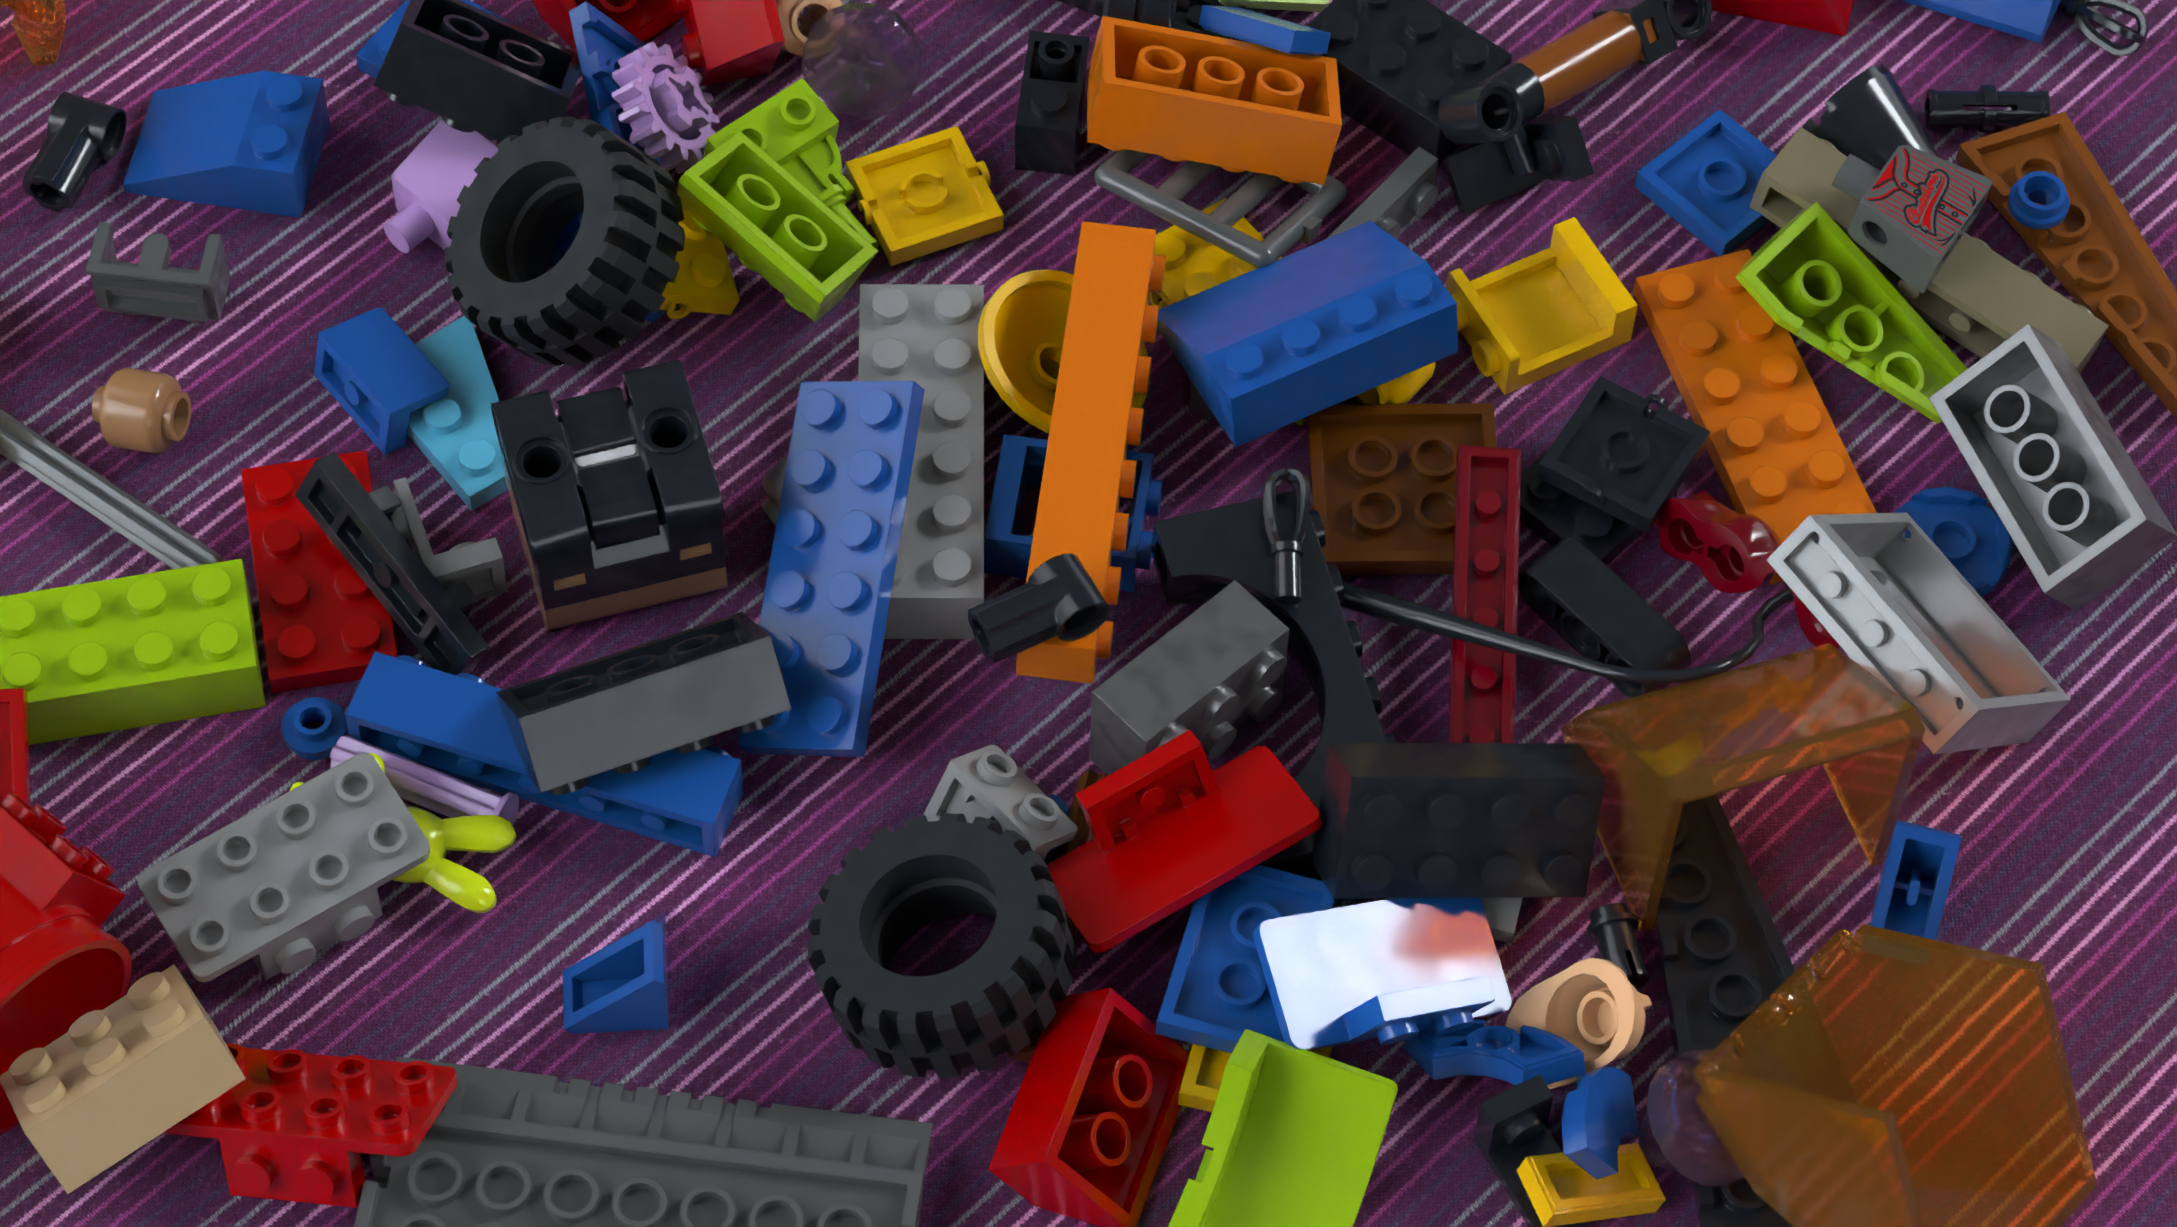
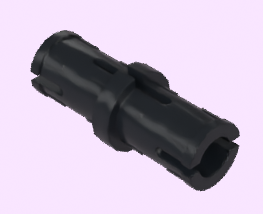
M1981 85L1978 91H1935V89H1929L1926 91L1924 102L1926 127L1978 126L1979 132H1993L1995 127H2016L2050 116V98L2047 90L2039 92L1996 91L1994 85ZM1962 107H2010L2011 111L1963 110Z

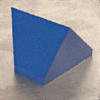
M665 912L651 922L563 970L565 1031L580 1034L669 1029Z

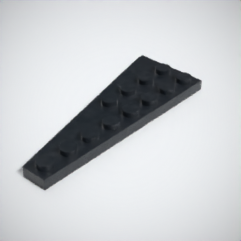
M1699 755L1639 771L1635 786L1699 1227H1868L1895 1219L1898 1215L1900 1204Z

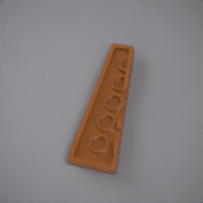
M2064 111L1961 143L1956 156L1959 165L1994 181L1987 198L2075 301L2088 308L2095 317L2109 325L2104 335L2175 418H2177V291L2066 112ZM2030 172H2049L2057 176L2066 187L2070 200L2069 209L2065 219L2053 228L2033 229L2024 226L2011 215L2008 209L2007 201L2012 186Z

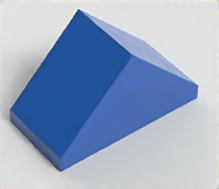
M1896 820L1881 867L1865 947L1931 962L1962 835Z

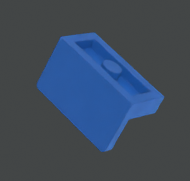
M374 308L318 333L314 376L384 455L405 446L410 412L448 395L450 383L382 308Z

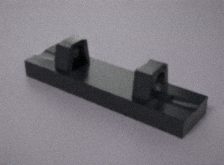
M335 451L316 460L295 496L433 669L453 675L460 673L472 675L476 665L490 648L468 620L469 612L473 606L478 604L479 599L465 582L444 590L391 523L392 515L402 503L388 485L367 493Z

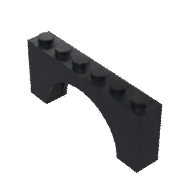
M1295 490L1276 494L1278 518L1285 540H1290L1296 524L1297 494ZM1263 497L1154 522L1151 554L1168 606L1205 604L1236 580L1289 628L1287 647L1298 659L1310 680L1315 693L1320 718L1319 742L1311 758L1294 780L1319 810L1329 743H1396L1392 733L1383 734L1377 716L1382 712L1379 689L1373 676L1364 677L1358 659L1363 656L1360 632L1354 620H1345L1340 602L1344 601L1341 575L1335 564L1330 566L1326 564L1321 547H1325L1326 537L1319 512L1317 510L1309 511L1306 533L1302 543L1304 556L1300 559L1301 601L1293 605H1282L1275 601V559L1271 556L1272 544L1268 538L1264 522ZM1316 832L1258 865L1308 878L1319 876L1311 864Z

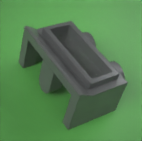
M99 222L85 271L86 274L91 276L98 308H104V311L121 312L130 316H158L183 319L188 322L220 321L230 282L221 235H208L199 270L168 267L171 257L168 238L160 233H154L146 237L138 263L117 261L113 244L114 232L112 224Z

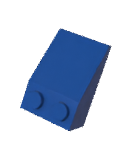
M263 70L154 91L123 183L124 192L301 218L330 126L323 79Z

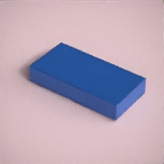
M1202 5L1198 24L1207 31L1289 54L1322 56L1323 53L1327 54L1331 33L1239 7Z

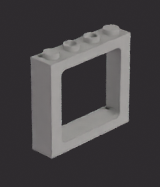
M1907 512L1809 515L1767 559L1768 563L1933 754L2028 743L2071 701V698ZM1906 530L1911 532V538H1905Z

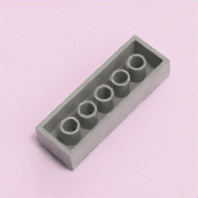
M860 284L858 381H915L925 389L884 639H975L968 622V609L984 603V367L978 348V324L984 309V285Z

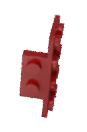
M1188 730L1076 793V798L1094 839L1049 863L1047 867L1072 925L1091 951L1101 953L1316 832L1322 826V818L1318 808L1268 747H1254L1212 771L1202 744L1192 731Z
M226 1043L246 1079L163 1133L219 1139L230 1195L357 1208L365 1180L361 1153L398 1157L414 1153L457 1087L456 1071L449 1066L431 1065L425 1061L396 1062L368 1059L361 1055L342 1057L310 1054L297 1049L277 1051L245 1048L238 1044Z

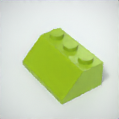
M738 131L684 172L678 181L677 195L681 198L682 208L691 214L695 223L702 229L714 234L737 254L745 267L759 273L784 295L785 300L790 306L805 313L814 322L818 321L843 299L878 252L876 248L741 131Z

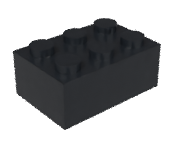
M410 0L373 86L384 90L386 96L397 104L410 108L420 106L440 115L447 125L456 130L467 133L477 131L497 140L499 144L508 136L517 135L520 137L523 135V128L540 121L549 123L550 119L563 117L571 100L581 68L577 52L461 0Z
M1333 0L1308 25V27L1331 33L1327 54L1323 53L1322 56L1337 60L1341 112L1408 155H1411L1418 147H1421L1438 158L1437 168L1443 163L1445 156L1452 154L1461 145L1453 143L1448 139L1440 127L1438 111L1439 103L1444 93L1452 86L1474 83L1510 64L1512 54L1426 0Z

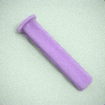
M349 735L341 736L336 746L332 748L330 753L331 768L359 753H375L379 755L384 762L385 775L400 798L450 818L495 815L508 820L512 826L514 825L519 809V797L516 794L508 792L502 797Z

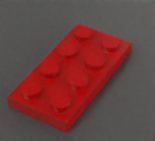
M366 450L338 454L339 458L366 492L373 491ZM322 457L241 469L272 694L361 680L375 651L392 657H398L392 617L295 496L314 462Z

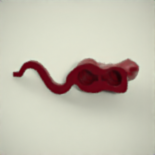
M1705 490L1690 495L1686 499L1673 497L1666 500L1661 517L1656 522L1659 528L1662 549L1675 559L1690 561L1697 565L1705 578L1717 590L1725 593H1746L1766 585L1774 573H1777L1768 563L1767 559L1782 543L1777 534L1757 516L1752 514L1743 515L1717 502ZM1792 590L1797 617L1801 629L1809 642L1821 651L1833 652L1841 648Z

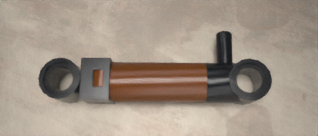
M1615 0L1592 12L1593 20L1482 79L1470 84L1452 86L1444 93L1439 103L1438 117L1440 127L1448 139L1453 143L1461 145L1503 141L1515 176L1519 178L1529 176L1535 173L1538 167L1523 126L1524 123L1630 66L1650 64L1678 49L1676 41L1700 37L1707 30L1711 22V1Z

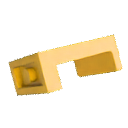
M1575 217L1553 226L1551 244L1545 250L1472 281L1468 280L1460 268L1447 274L1446 289L1457 303L1458 331H1461L1472 347L1473 358L1480 372L1486 377L1492 376L1504 395L1631 341L1638 305Z

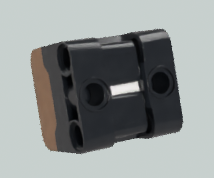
M680 360L623 372L625 400L620 386L557 401L558 416L555 414L548 390L491 403L494 426L501 449L507 490L547 631L727 588L722 519H725L722 497Z

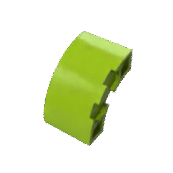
M1245 1029L1226 1063L1213 1111L1201 1143L1214 1150L1206 1149L1195 1180L1188 1178L1168 1227H1354L1398 1092L1397 1084L1393 1080L1305 1049L1294 1048L1283 1041Z

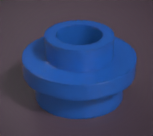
M2034 171L2023 176L2012 186L2007 204L2011 215L2022 225L2033 229H2049L2059 225L2065 219L2070 200L2064 183L2057 176L2049 172Z
M320 697L306 698L292 705L285 713L281 724L283 739L288 748L300 757L313 761L330 757L332 748L336 746L341 736L347 735L348 730L345 714L341 707L329 699ZM312 722H324L317 729L304 728L305 725Z

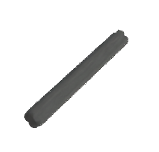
M0 409V453L173 569L223 562V558L219 553Z

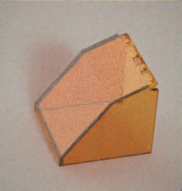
M1828 643L1588 709L1561 727L1565 743H1579L1606 777L1596 832L1631 912L1638 918V928L1640 932L1653 929L1684 803L1823 765L1870 866L1882 864L1925 733V727L1913 705Z
M1865 924L1855 931L1857 938L1850 931L1840 929L1810 957L1809 963L1802 964L1771 994L1770 1000L1761 1003L1731 1032L1730 1038L1724 1039L1694 1068L1695 1077L1703 1088V1091L1695 1098L1753 1191L1794 1227H2059L2097 1187L2043 963ZM1812 970L1814 971V973H1815V975L1817 976L1818 980H1816V978L1814 977V975H1813V973H1812ZM1732 1043L1736 1048L1737 1052L1739 1053V1056H1737L1735 1051L1733 1050Z

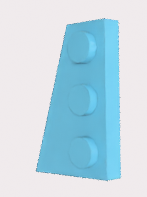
M463 316L415 344L447 379L450 386L446 397L410 412L407 435L467 507L473 511L505 492L507 485L501 449L491 411V403L499 402L473 323Z

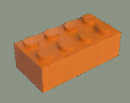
M1102 16L1087 72V141L1089 143L1100 144L1113 151L1128 149L1160 155L1174 162L1188 160L1216 165L1230 172L1249 171L1277 176L1290 183L1310 182L1324 185L1342 128L1337 60L1335 58L1318 55L1289 54L1253 43Z

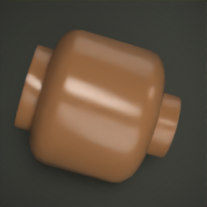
M122 368L111 375L105 386H100L96 390L92 401V417L96 423H100L101 434L109 445L122 449L161 454L169 449L175 441L179 442L187 433L191 418V402L188 394L182 392L179 382L173 376L153 371Z

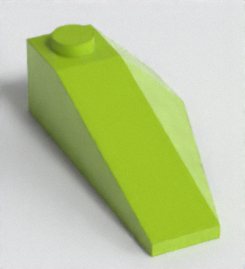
M1817 201L1784 225L1744 264L1735 278L1776 324L1939 424L1942 422V419L1929 398L1966 371L1967 367Z

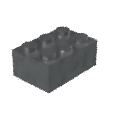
M1234 580L1092 691L1089 759L1105 774L1110 775L1188 730H1191L1200 741L1206 757L1210 759L1219 757L1231 746L1241 729L1254 719L1257 722L1267 719L1281 704L1284 696L1283 684L1285 667L1287 665L1289 628Z

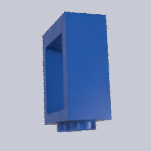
M1006 434L1003 436L984 537V573L1027 579L1033 537L1017 535L1025 487H1041L1048 440ZM1127 451L1126 460L1137 461L1135 485L1129 510L1125 552L1113 551L1111 566L1121 567L1119 591L1134 593L1138 569L1150 570L1153 532L1145 531L1147 516L1159 517L1163 480L1152 479L1153 454Z

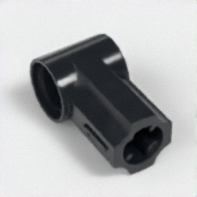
M69 92L60 94L49 115L47 125L48 137L22 179L25 193L38 201L41 207L56 212H61L66 207L72 208L99 160H110L119 151L127 124L124 109Z
M1070 553L1055 556L1042 563L1030 575L1026 584L968 609V622L986 660L990 659L995 664L1055 636H1058L1063 641H1075L1084 638L1105 622L1110 609L1078 556Z

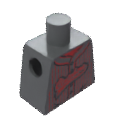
M1901 145L1897 147L1881 171L1855 155L1850 154L1836 174L1832 186L1859 201L1847 230L1850 237L1909 285L1924 294L1978 216L1994 181L1912 146Z

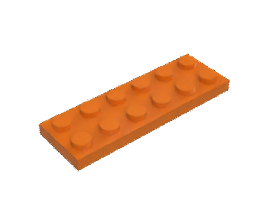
M1749 249L1636 277L1633 293L1694 423L1710 431L1706 449L1736 512L1743 515L1752 514L1763 520L1777 534L1781 543L1809 515L1877 513L1789 331L1776 324L1735 278L1744 264L1752 257ZM1774 573L1769 584L1779 583L1784 580L1778 573Z

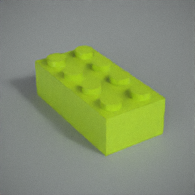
M242 559L0 596V689H27L29 745L266 707L252 601Z

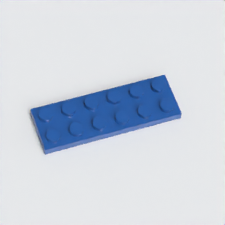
M915 381L801 382L759 622V626L771 636L791 710L776 714V721L766 728L753 732H740L738 747L749 754L865 756L925 389Z

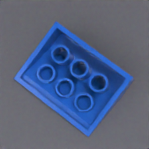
M1372 221L1278 259L1268 266L1259 267L1164 307L1158 313V331L1234 447L1458 352L1456 301L1425 259Z

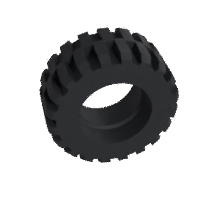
M573 116L550 119L549 123L546 121L533 123L523 128V135L520 137L511 135L496 145L499 151L491 159L484 157L474 169L477 176L470 187L464 185L457 198L458 203L461 204L456 217H450L447 229L448 237L452 241L451 246L445 248V265L447 271L452 273L448 277V282L454 300L459 302L461 312L471 323L524 355L534 358L543 364L558 366L566 363L573 366L593 361V354L603 357L619 349L620 340L624 337L628 339L634 338L646 327L642 322L651 311L654 313L658 312L666 299L662 296V293L668 281L674 283L680 267L675 259L677 251L684 250L685 232L684 228L678 225V222L684 220L681 198L676 194L675 182L668 171L660 167L657 160L601 124L587 118L578 120ZM583 211L581 225L574 242L563 258L547 271L548 260L559 235Z
M941 813L940 820L929 822L925 815L905 819L906 827L890 832L888 827H885L870 836L873 843L862 851L854 847L840 861L843 867L841 873L838 876L833 873L828 876L819 891L824 904H815L811 910L808 929L812 935L807 943L809 962L815 972L814 978L844 1035L856 1049H863L869 1060L883 1068H892L896 1063L901 1074L919 1078L925 1077L927 1070H935L939 1078L961 1076V1068L973 1065L976 1066L979 1072L997 1065L994 1058L1010 1050L1015 1055L1029 1045L1031 1041L1028 1035L1035 1028L1043 1031L1057 1014L1053 1001L1062 1002L1066 998L1072 983V977L1068 970H1071L1076 963V944L1071 935L1073 927L1049 868L1040 853L1033 852L1029 841L1016 831L1006 829L1003 832L999 822L984 817H975L973 823H968L964 814ZM960 914L979 915L995 920L993 929L982 947L972 957L953 969L921 977L905 976L889 971L892 961L902 944L913 933L928 923L947 916Z

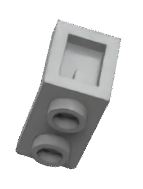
M406 477L393 481L395 495L402 504L392 515L391 523L401 536L409 541L410 547L444 590L465 582L479 600L508 592L503 556L496 537L477 543L464 542L452 547L449 551L434 555Z

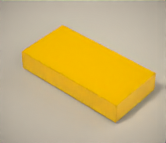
M1639 1143L1619 1145L1617 1151L1618 1173L1600 1179L1592 1177L1568 1158L1564 1152L1526 1157L1516 1171L1542 1226L1552 1227L1656 1213L1666 1199Z

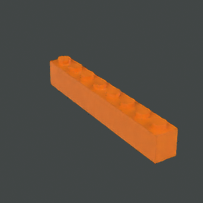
M1082 221L1026 583L1034 570L1045 561L1061 554L1072 553L1078 556L1106 603L1117 606L1121 567L1111 566L1112 552H1125L1129 514L1119 513L1118 511L1121 497L1133 498L1137 461L1126 460L1128 445L1140 446L1144 408L1134 407L1136 393H1148L1152 357L1141 356L1143 342L1155 343L1159 306L1148 304L1150 292L1162 293L1166 256L1155 255V229ZM1105 621L1093 633L1075 641H1063L1058 636H1055L1017 653L1016 675L1094 684L1097 659L1109 661L1114 622Z

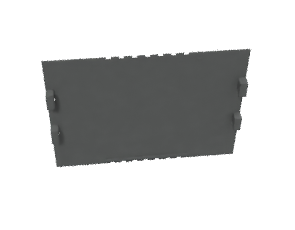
M397 1057L396 1062L425 1061L431 1065L452 1067L456 1071L458 1085L414 1153L403 1157L370 1154V1163L374 1177L373 1181L364 1180L354 1227H919L920 1204L933 1123L773 1103L771 1108L758 1107L759 1102L738 1099L737 1104L724 1103L725 1097L705 1095L704 1100L692 1099V1094L671 1091L670 1096L658 1094V1089L638 1087L637 1091L624 1090L625 1086L621 1084L604 1082L603 1087L591 1086V1081L571 1078L570 1083L557 1082V1076Z

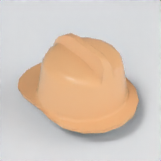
M1591 957L1571 965L1524 993L1517 999L1510 1011L1506 1027L1512 1028L1521 1034L1520 1028L1523 1025H1527L1562 1037L1584 1053L1585 1073L1603 1068L1612 1061L1626 1057L1639 1044L1645 1029V1011L1652 1006V1002L1647 995L1639 993L1630 983L1624 971L1610 960ZM1579 1076L1548 1084L1547 1086L1549 1089L1569 1085L1579 1080Z

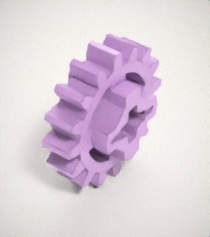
M650 42L618 60L620 69L612 72V78L621 88L612 92V98L620 103V107L624 110V112L618 115L619 121L625 124L629 123L633 130L630 135V141L632 144L638 143L639 146L645 149L644 152L652 158L656 159L659 157L660 165L666 171L673 168L676 169L678 174L687 171L703 159L706 139L716 133L711 127L720 123L719 117L712 112V108L708 105L714 100L712 94L702 92L699 87L702 80L701 74L699 72L695 73L688 67L687 58L684 55L674 59L671 47L667 44L657 48L654 42Z

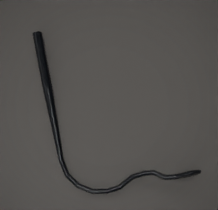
M1342 582L1344 601L1340 602V605L1344 609L1420 631L1598 676L1637 683H1684L1723 674L1750 659L1764 642V621L1774 610L1785 603L1794 601L1791 589L1781 591L1769 598L1752 616L1751 638L1740 650L1718 662L1683 670H1638L1604 664L1425 605Z

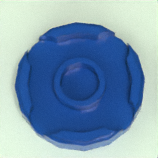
M1953 487L1924 489L1912 495L1911 501L1905 503L1901 508L1899 506L1894 513L1907 512L1981 597L1992 592L2007 573L2014 542L2000 517L1992 509L1985 506L1987 500L1974 492ZM1906 530L1905 538H1911L1909 530Z

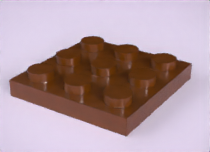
M1493 403L1333 405L1307 416L1306 430L1311 511L1317 510L1323 522L1326 544L1321 549L1327 566L1335 564L1340 575L1453 574L1456 453L1458 445L1497 447Z

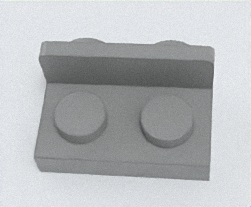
M989 745L951 759L923 814L928 821L940 820L941 813L964 814L968 823H973L975 817H984L999 822L1003 832L1006 829L1014 830L1028 840L1032 851L1040 853L1043 860L1049 849L1073 840L1078 830V827L1059 808L1057 803L1049 798L1016 765L1015 761L996 745Z

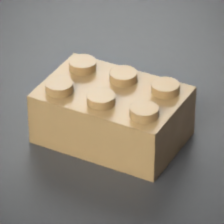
M174 964L161 973L153 972L143 976L130 987L127 995L103 1010H93L82 1015L71 1025L66 1034L44 1048H34L23 1053L11 1064L7 1072L0 1075L2 1087L25 1135L67 1194L246 1079L215 1024Z

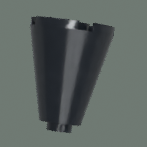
M1881 64L1878 69L1875 66L1867 68L1834 93L1824 103L1828 109L1821 116L1819 126L1811 117L1802 126V128L1816 137L1832 143L1839 152L1847 157L1853 154L1880 171L1897 147L1901 145H1909L1939 157L1895 77L1884 64Z

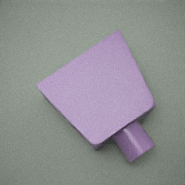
M441 119L393 173L391 180L395 205L399 213L384 224V231L390 242L403 253L410 252L427 237L444 250L450 247L452 239L448 237L447 229L450 217L457 216L461 205L458 203L457 198L464 185L470 187L477 176L474 169L483 158L491 159L499 151L497 146L477 131L471 133L462 132L450 127Z

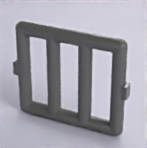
M1126 149L1114 153L1094 173L1095 182L1100 187L1257 268L1272 264L1299 240L1305 244L1313 240L1319 234L1322 219L1343 202L1347 195L1346 186L1327 175L1324 185L1310 182L1291 183L1313 194V196L1260 242L1232 226L1284 182V180L1277 176L1256 173L1208 215L1184 203L1181 199L1219 166L1188 161L1160 186L1155 188L1128 174L1151 154Z

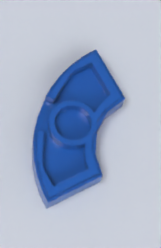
M1474 1020L1473 1025L1455 1032L1436 1035L1433 1027L1419 1030L1418 1035L1404 1040L1405 1052L1433 1080L1459 1075L1488 1076L1508 1081L1516 1086L1540 1074L1546 1085L1585 1074L1584 1053L1560 1036L1527 1025H1523L1520 1028L1521 1034L1509 1027L1486 1026L1485 1020Z
M1603 1067L1579 1076V1080L1576 1081L1578 1088L1568 1092L1563 1108L1562 1139L1564 1154L1596 1179L1618 1173L1617 1151L1619 1143L1640 1136L1631 1076L1615 1067Z

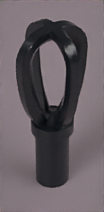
M2060 0L2057 9L2065 12L2066 17L2074 20L2090 40L2113 55H2131L2147 39L2146 36L2149 30L2148 19L2143 11L2121 0ZM2089 6H2104L2128 14L2136 19L2138 30L2136 31ZM2085 16L2132 40V42L2126 46L2114 44L2096 31L2089 24Z
M1278 469L1269 473L1265 481L1263 494L1264 522L1268 538L1272 544L1271 556L1275 559V601L1282 605H1293L1301 601L1300 559L1304 556L1302 543L1306 533L1310 509V482L1303 472L1296 469ZM1285 482L1291 484L1297 494V519L1290 540H1285L1276 503V490Z

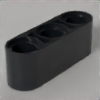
M1570 537L1563 538L1518 573V590L1525 603L1582 657L1604 664L1638 670H1683L1690 663L1691 654L1681 634L1578 540ZM1605 677L1621 693L1636 702L1643 701L1665 684L1637 683Z

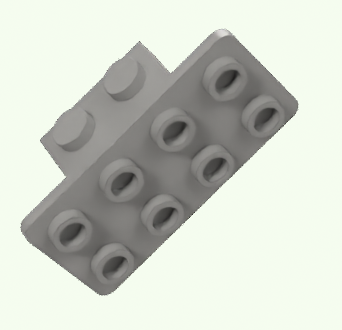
M359 753L146 869L138 877V886L147 904L190 973L197 981H211L250 958H253L265 980H268L280 972L289 974L302 969L314 959L316 952L339 939L349 941L368 931L374 924L375 919L383 915L377 888L425 862L430 856V845L428 839L375 758L368 753Z

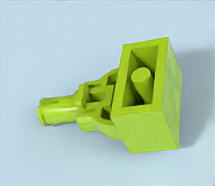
M803 78L706 139L704 157L738 131H741L874 248H878L879 242L876 238L868 233L845 205L853 198L855 188L842 174L841 155L835 141L839 120Z

